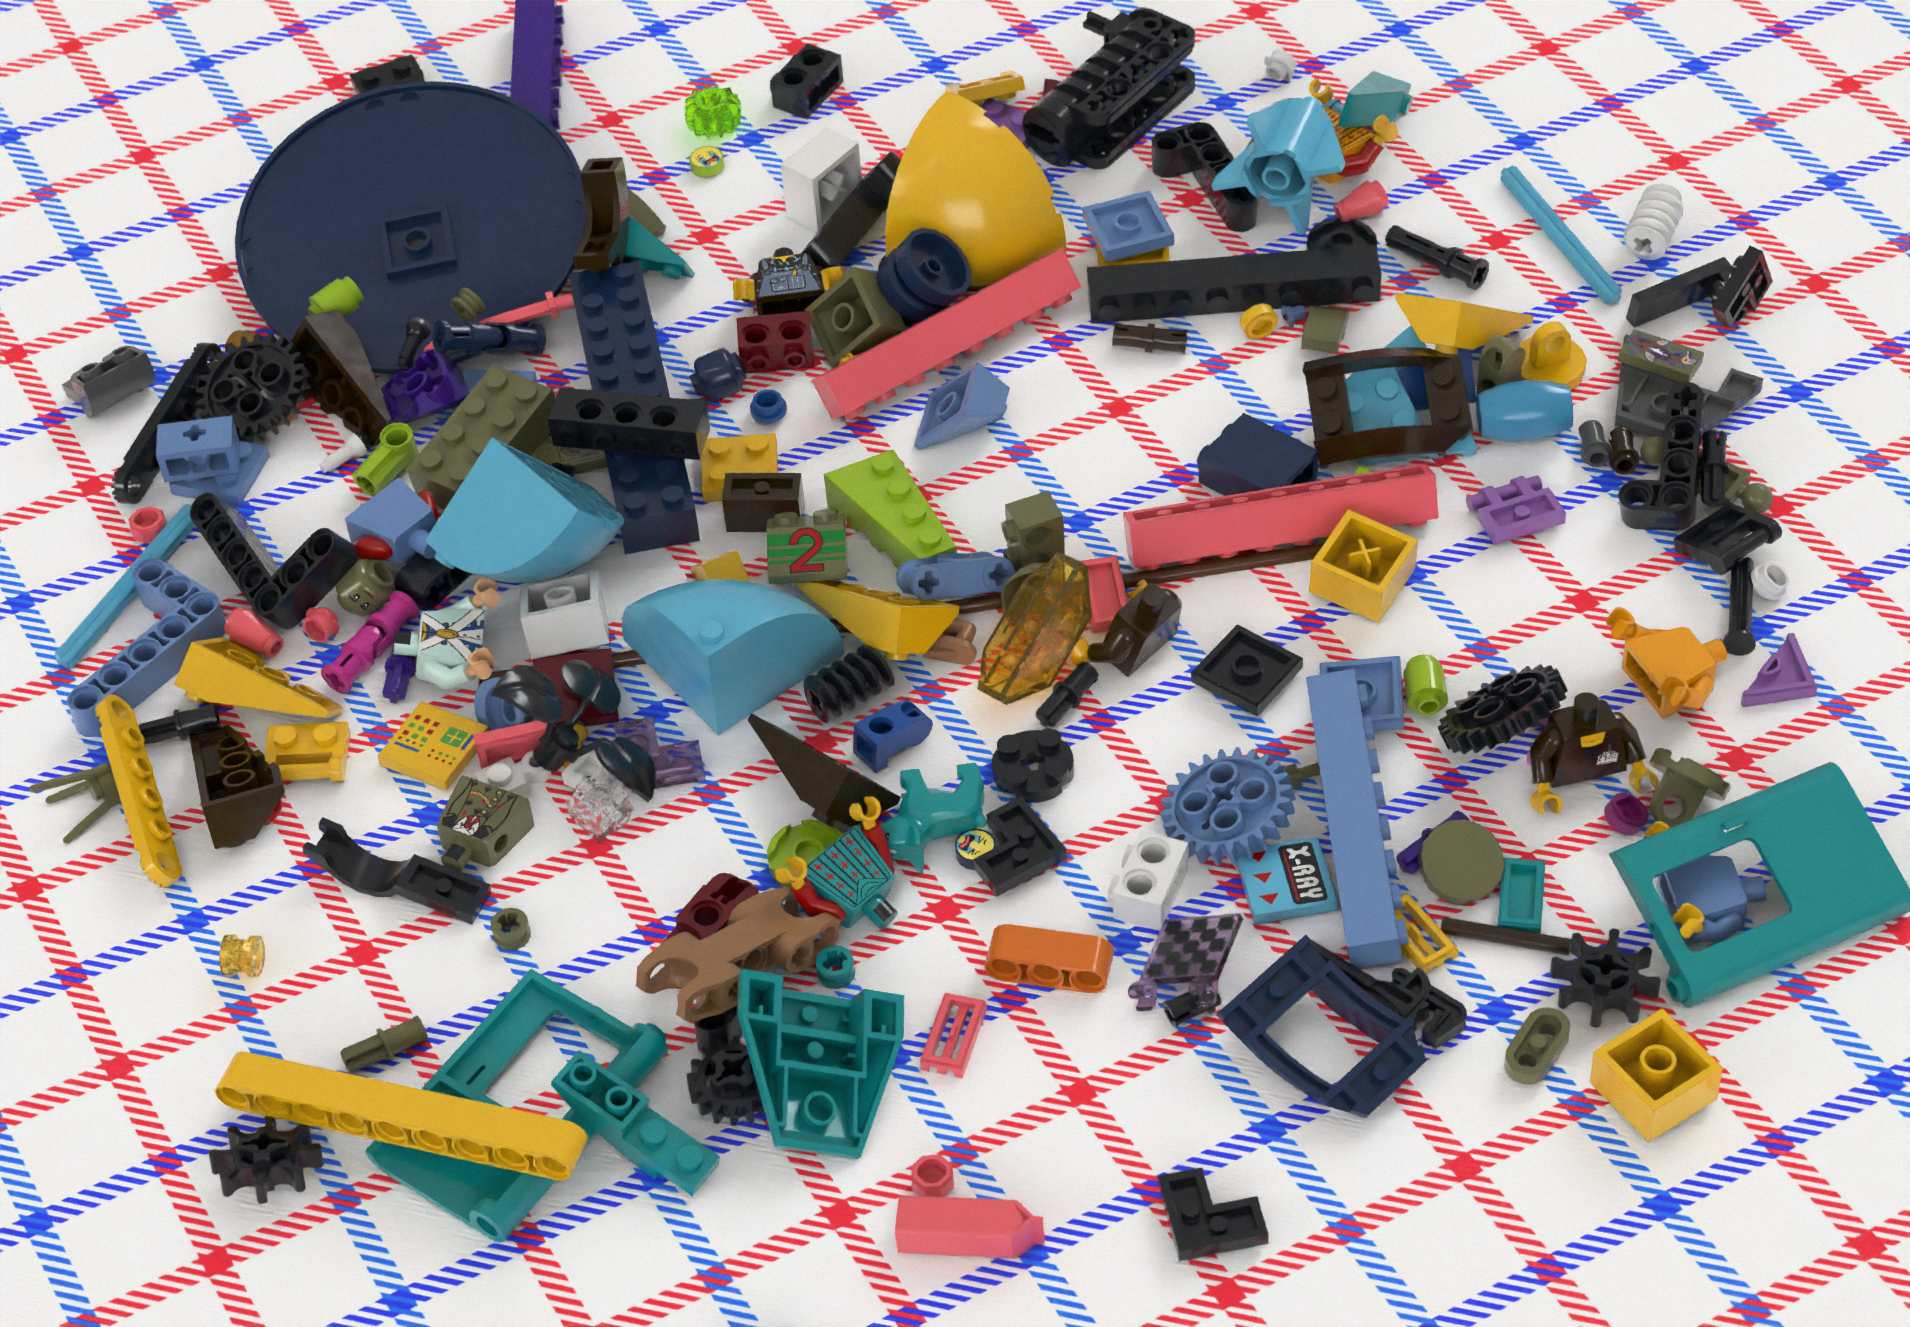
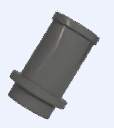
M1597 420L1585 421L1578 429L1583 446L1580 451L1581 458L1591 467H1601L1608 462L1611 447L1605 441L1602 424Z

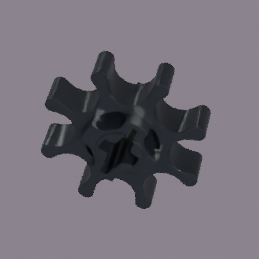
M1615 928L1609 930L1608 943L1601 947L1588 945L1580 933H1574L1571 938L1570 952L1577 959L1572 961L1559 957L1551 959L1550 977L1553 979H1565L1572 983L1559 989L1558 1007L1566 1009L1575 1002L1589 1004L1592 1007L1590 1025L1594 1028L1600 1027L1602 1012L1607 1009L1621 1010L1626 1014L1630 1023H1637L1641 1005L1632 997L1645 995L1656 999L1659 996L1661 979L1659 977L1644 976L1638 972L1650 967L1652 949L1645 946L1633 954L1622 952L1618 948L1620 932Z
M265 1116L266 1125L258 1127L256 1133H243L236 1126L229 1127L227 1132L230 1149H213L209 1151L212 1174H220L223 1196L229 1197L242 1187H255L257 1202L265 1204L268 1202V1191H274L276 1185H290L295 1191L303 1192L306 1189L303 1168H321L324 1165L321 1144H312L310 1126L299 1124L292 1130L278 1131L275 1118Z

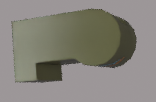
M1501 334L1492 336L1486 342L1481 352L1476 394L1495 385L1526 380L1521 377V367L1526 356L1525 350Z

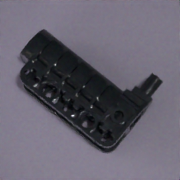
M1145 7L1136 8L1129 14L1121 12L1112 20L1089 11L1086 14V20L1083 22V28L1103 36L1104 45L1026 111L1023 116L1022 126L1024 135L1031 148L1044 161L1057 167H1066L1072 161L1094 170H1101L1111 166L1194 92V72L1180 65L1192 53V49L1195 47V30L1191 26ZM1166 97L1163 101H1156L1152 98ZM1114 133H1125L1123 137L1112 136Z

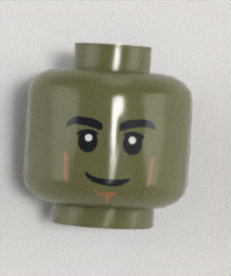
M366 558L357 560L336 585L339 605L345 611L361 616L374 613L388 601V596L393 592L394 578L391 571L378 560Z

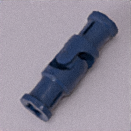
M438 320L434 326L432 340L437 353H446L448 350H463L466 354H476L481 350L483 353L495 355H513L515 352H530L532 356H540L543 354L546 345V333L541 324H532L530 327H517L513 323L486 322L482 324L477 321H466L464 325L448 324L446 320Z

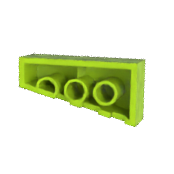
M894 449L824 474L827 506L831 510H835L836 513L845 514L847 524L856 532L860 530L870 539L871 546L879 553L884 551L892 558V563L897 569L902 563L910 559L938 557L941 554L957 553L956 545Z

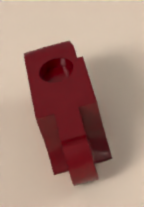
M731 873L717 874L698 890L675 917L677 926L665 940L682 932H688L702 940L727 927L728 919L733 909L742 901L758 894L759 889L751 882L740 879Z

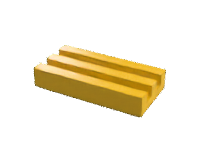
M1408 893L1402 895L1403 908L1440 948V950L1435 951L1414 923H1410L1399 910H1395L1396 920L1405 919L1407 935L1411 938V940L1408 938L1409 944L1401 945L1402 953L1416 968L1419 967L1425 974L1429 973L1430 968L1434 966L1438 968L1444 965L1446 959L1453 960L1457 958L1459 949Z

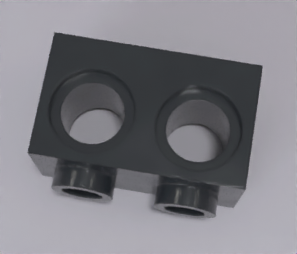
M807 43L770 80L773 108L807 120L844 82L841 55Z

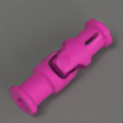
M401 591L392 592L388 596V603L380 612L371 614L358 629L355 636L350 638L341 647V654L332 664H326L321 669V676L330 688L341 694L348 693L352 689V682L359 674L368 671L374 665V659L380 657L394 643L395 631H399L409 620L417 618L420 611L413 599Z

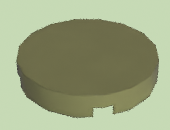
M1465 819L1450 820L1435 827L1422 843L1418 857L1419 870L1421 869L1428 889L1440 899L1457 905L1469 904L1470 902H1476L1487 897L1500 882L1505 865L1502 848L1495 836L1481 824Z

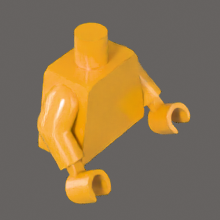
M1616 607L1605 622L1613 627L1611 634L1615 639L1620 640L1623 638L1625 640L1622 669L1660 717L1664 719L1684 707L1692 710L1700 709L1714 689L1716 664L1727 660V651L1722 641L1716 638L1701 644L1691 630L1686 627L1670 630L1645 628L1635 623V619L1629 611Z

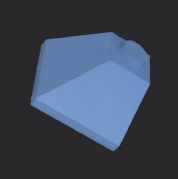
M976 362L929 394L914 446L921 450L979 430L991 421L997 422L1007 410L1006 401L1010 387L979 362Z

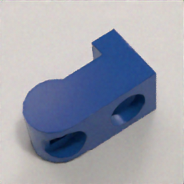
M908 699L898 701L893 705L890 704L854 723L853 753L874 773H877L888 766V758L907 747H914L922 743L932 730V720Z

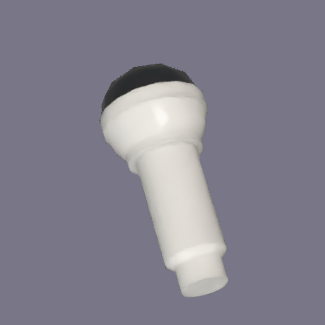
M356 432L350 434L344 446L323 459V462L319 464L320 469L323 473H326L329 470L333 471L351 458L364 457L370 451L371 441L364 433Z

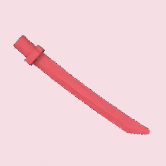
M552 291L545 292L547 300L478 322L482 324L486 322H502L515 325L551 314L553 320L559 318L557 311L573 308L575 305L571 293L553 297ZM433 341L424 348V352L429 349H435Z

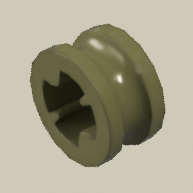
M465 287L459 290V297H452L449 302L453 311L464 321H476V314H483L486 311L485 304L479 296Z
M505 908L498 911L492 917L490 924L493 939L501 949L516 950L523 947L529 941L531 931L528 917L522 910L518 908ZM511 926H518V929L514 931ZM508 927L511 932H504L503 929Z

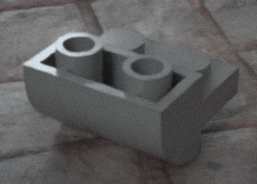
M127 345L115 349L106 355L100 363L94 362L83 366L71 375L69 381L61 385L67 397L81 404L86 417L91 418L154 384L155 374L147 353L134 346Z

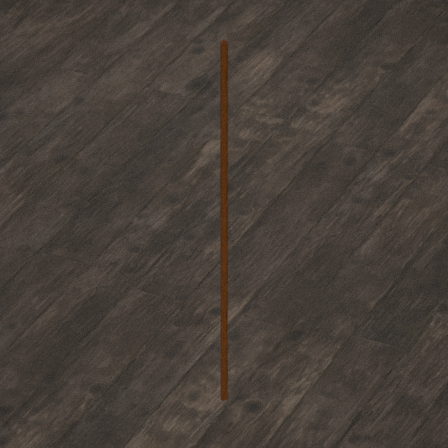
M1324 543L1170 566L1156 570L1122 574L1124 588L1127 589L1139 587L1137 583L1143 579L1148 584H1159L1313 560ZM1081 580L1069 582V588L1072 591L1071 597L1084 595ZM1002 593L945 601L946 603L960 606L958 615L1003 608L1001 602ZM829 619L838 629L839 633L850 632L836 619ZM635 650L612 653L614 669L647 664ZM510 669L494 671L488 679L502 677Z

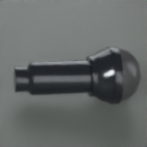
M422 317L411 318L406 324L407 338L400 352L398 366L403 369H407L409 364L413 362L420 343L430 336V323Z

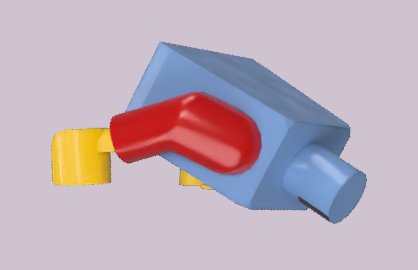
M400 478L395 479L345 518L350 541L358 550L357 560L364 558L381 560L399 566L404 565L417 553L427 559L433 558L436 553L425 542L439 517L434 495L427 490L416 494Z

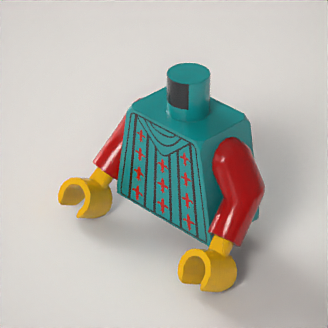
M865 797L864 800L868 807L866 815L863 814L859 803H853L849 809L850 816L854 820L862 821L863 826L861 828L857 825L853 826L807 865L801 857L786 858V863L791 867L792 872L790 873L785 867L777 868L775 877L780 883H791L790 891L809 917L828 913L838 918L840 925L844 928H851L866 915L882 930L898 914V911L885 899L890 894L895 879V870L881 823L875 821L881 813L880 802L874 797Z

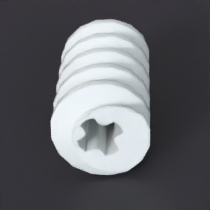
M1655 183L1648 186L1642 193L1623 237L1626 247L1638 258L1657 260L1665 254L1667 246L1671 242V237L1674 235L1675 229L1679 224V220L1683 216L1682 196L1677 188L1669 184Z

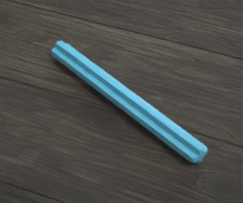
M1511 165L1508 168H1503L1500 181L1601 300L1607 305L1618 302L1621 299L1622 289L1516 166Z
M185 504L57 649L54 656L60 666L68 669L73 668L138 593L132 575L134 566L148 558H158L165 562L193 530L195 524L190 517L192 505Z

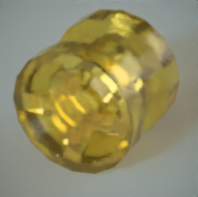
M226 934L222 939L219 953L222 975L233 977L237 973H245L248 977H260L265 960L263 937L261 935H251L247 939H240L236 934Z

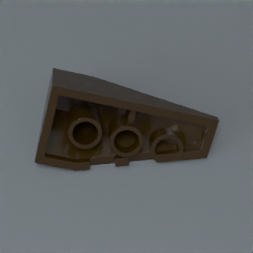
M338 310L304 316L291 341L308 361L305 366L311 372V375L305 378L311 384V388L301 392L307 398H313L320 403V409L326 414L334 413L341 418L344 427L351 432H361L367 435L372 447L378 446L380 443V433L386 426L391 424L392 418L359 336Z
M752 713L750 714L748 722L799 799L814 808L811 814L814 818L831 827L838 821L852 828L862 823V821H856L850 816L849 809L853 803L860 804L864 815H866L868 810L864 800L865 797L876 798L880 802L881 813L898 805L901 799L899 795L846 767L845 764L824 754L780 727Z
M230 725L189 735L201 806L214 848L238 847L247 840L256 838L285 793L279 766L274 762L268 763L265 760L264 754L259 749L252 750L247 740Z

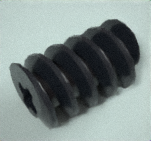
M862 645L857 649L856 653L850 652L845 655L843 660L834 661L830 668H821L817 672V676H807L804 679L803 687L807 703L814 714L822 722L828 723L827 710L838 718L842 715L841 702L847 709L852 710L856 706L854 695L861 702H866L869 699L866 688H869L873 694L878 695L882 692L880 680L887 687L891 688L895 684V679L882 655L869 645Z

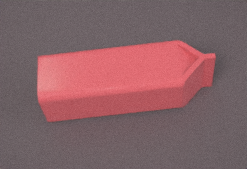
M899 1195L895 1223L898 1253L1018 1258L1035 1244L1045 1245L1043 1216H1033L1017 1200Z

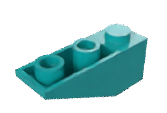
M629 215L628 241L622 263L640 261L642 274H647L648 270L660 272L662 276L675 280L681 279V276L694 277V271L683 258Z

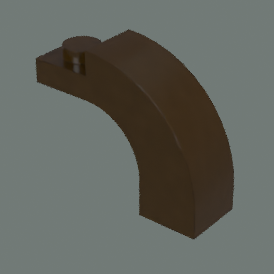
M623 157L588 159L580 172L585 199L586 221L582 241L573 255L575 270L587 269L589 272H601L623 262L629 231V198Z

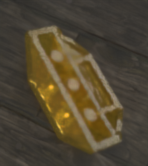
M1058 551L1051 557V561L1041 565L1023 580L983 648L980 666L981 679L978 681L977 686L979 691L1008 705L1052 686L1092 618L1087 565Z

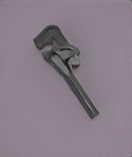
M1313 940L1311 941L1310 945L1327 962L1331 959L1336 966L1371 997L1404 1018L1410 1016L1415 1021L1413 1024L1414 1032L1417 1030L1418 1023L1425 1021L1429 1017V1010L1434 1012L1433 1019L1426 1022L1422 1028L1421 1042L1437 1049L1465 1029L1467 1024V1010L1465 1006L1432 986L1428 976L1419 967L1412 973L1404 968L1394 969L1392 971V982L1377 980Z

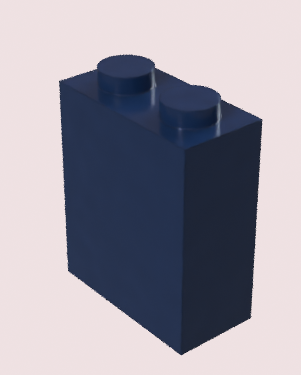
M1243 413L1235 422L1228 424L1216 440L1210 445L1204 446L1197 458L1199 483L1223 496L1313 482L1318 477V450Z

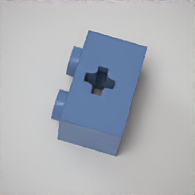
M233 416L157 425L156 458L164 482L239 473L240 441Z

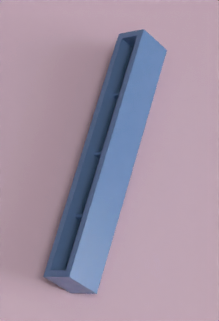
M1355 669L1306 677L1350 963L1359 969L1403 963L1401 945H1407L1409 941L1405 919L1396 920L1395 910L1403 909L1399 883L1390 884L1389 875L1397 874L1393 849L1385 850L1384 841L1392 839L1388 816H1379L1378 807L1386 806L1382 781L1374 782L1373 774L1380 773V766L1376 748L1368 749L1367 741L1375 740L1371 715L1363 717L1362 709L1370 707L1366 684H1357Z

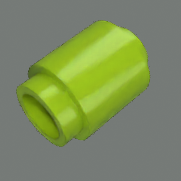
M348 276L342 280L337 278L309 298L311 306L308 307L310 315L338 310L345 318L359 308L358 304L364 300V297L351 278Z
M1421 654L1412 657L1407 662L1403 672L1408 707L1417 714H1436L1444 709L1448 703L1443 667L1431 655Z

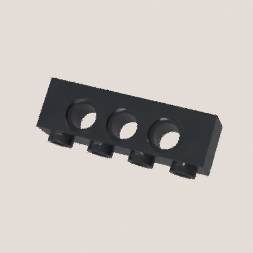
M563 387L559 388L548 417L553 446L700 460L710 431L707 401Z

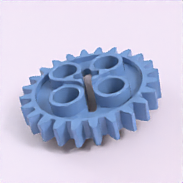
M1236 747L1232 756H1226L1224 750L1219 749L1217 759L1212 760L1207 754H1204V764L1198 766L1195 763L1189 762L1188 766L1191 772L1188 775L1177 772L1175 775L1179 785H1167L1166 788L1170 797L1161 799L1164 810L1160 812V816L1164 823L1163 828L1167 837L1188 842L1189 858L1196 854L1199 863L1203 864L1212 856L1215 865L1219 866L1225 856H1229L1232 864H1236L1238 854L1244 853L1246 857L1252 859L1253 848L1259 847L1264 851L1268 850L1266 839L1280 840L1281 836L1277 827L1286 828L1290 826L1287 815L1295 813L1292 801L1296 800L1289 775L1283 771L1280 762L1273 763L1269 754L1259 758L1256 749L1250 750L1246 756H1243L1240 747Z

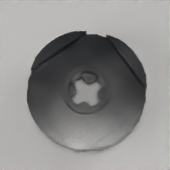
M1052 728L1004 735L997 741V749L992 757L994 782L1004 794L1006 789L1008 792L1016 794V798L1022 796L1027 803L1051 800L1062 793V787L1068 780L1070 783L1073 779L1074 758L1072 750L1061 739L1060 733ZM1031 762L1040 763L1037 770H1031L1026 764Z

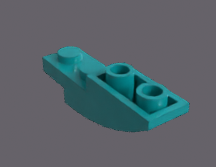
M580 1050L576 1052L551 1081V1086L597 1134L655 1180L661 1174L693 1197L718 1167L720 1162L719 1155L649 1108L650 1099Z

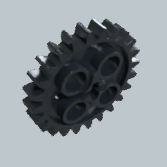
M256 333L252 342L243 336L239 347L230 342L228 344L229 353L225 355L217 352L216 354L220 361L217 364H207V367L212 371L210 375L200 376L201 381L206 386L196 389V393L202 398L196 402V406L201 410L198 414L199 417L207 419L233 416L239 440L243 439L246 442L252 443L254 435L262 442L265 441L266 432L269 430L275 435L279 434L278 425L281 422L289 426L291 423L287 416L290 413L300 414V410L296 407L297 402H306L308 399L301 391L311 388V384L305 379L311 375L310 370L305 366L308 361L293 343H289L283 336L277 339L272 333H269L265 339L259 333ZM237 377L243 380L247 385L243 386L238 380L232 378ZM263 390L270 398H274V400H270L264 397L260 392Z
M1539 664L1532 670L1530 666H1526L1519 673L1514 669L1509 674L1496 676L1490 684L1482 683L1481 689L1477 691L1467 692L1468 697L1466 699L1455 701L1454 703L1457 707L1445 711L1447 716L1439 720L1441 725L1437 728L1447 749H1451L1453 753L1461 751L1462 754H1466L1472 749L1474 753H1478L1485 746H1488L1489 750L1503 742L1505 744L1509 743L1515 735H1525V730L1529 727H1538L1537 721L1540 719L1550 718L1552 716L1550 711L1560 708L1559 702L1567 698L1565 693L1568 689L1558 669H1553L1551 665L1543 668L1542 664Z

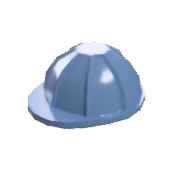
M501 677L488 679L478 686L474 700L475 715L479 723L489 727V731L532 722V717L508 701L491 696L495 685Z

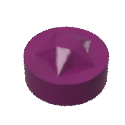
M1628 793L1614 795L1604 808V816L1608 824L1615 831L1623 835L1631 836L1637 834L1648 821V812L1644 804L1637 797Z

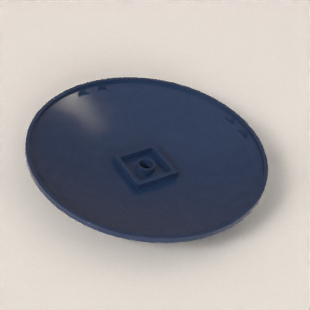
M438 81L410 82L367 91L345 99L303 123L289 134L261 165L248 187L237 219L235 255L239 276L248 299L257 314L279 337L283 336L289 343H291L304 316L310 315L308 307L311 306L309 298L335 279L342 280L348 276L358 286L364 300L358 304L359 308L345 317V319L359 336L373 373L396 374L400 371H408L413 367L418 356L424 353V348L433 341L432 333L438 320H446L448 324L464 325L466 322L453 311L449 303L452 297H459L458 292L463 287L473 291L485 304L486 311L483 314H476L477 322L547 300L545 292L552 291L553 297H557L567 283L569 273H572L575 268L573 255L581 243L585 231L586 210L580 177L581 170L570 147L547 120L528 106L499 92L474 85ZM422 238L426 240L419 247L409 246L415 239ZM422 317L430 323V336L420 343L413 362L409 364L407 369H403L398 366L400 352L407 338L406 324L411 318ZM535 319L515 324V326L527 327ZM448 350L445 354L458 364L479 356L483 352L480 350L476 354H466L463 350Z

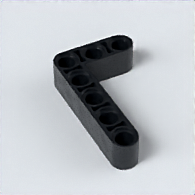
M206 492L195 499L190 509L191 520L253 610L282 629L288 630L297 626L306 617V611L311 607H315L337 585L358 558V550L354 544L329 528H320L312 533L279 568L240 511L214 494Z

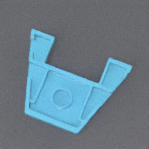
M1409 326L1384 347L1427 348L1426 344L1420 341L1412 326ZM1405 367L1354 372L1346 379L1354 432L1385 427L1423 425L1396 371ZM1471 433L1462 441L1459 439L1446 451V455L1462 454V457L1477 454L1478 447ZM1438 453L1403 454L1357 461L1356 463L1357 465L1401 462L1406 461L1407 458L1416 457L1440 459L1444 458V455L1439 456Z

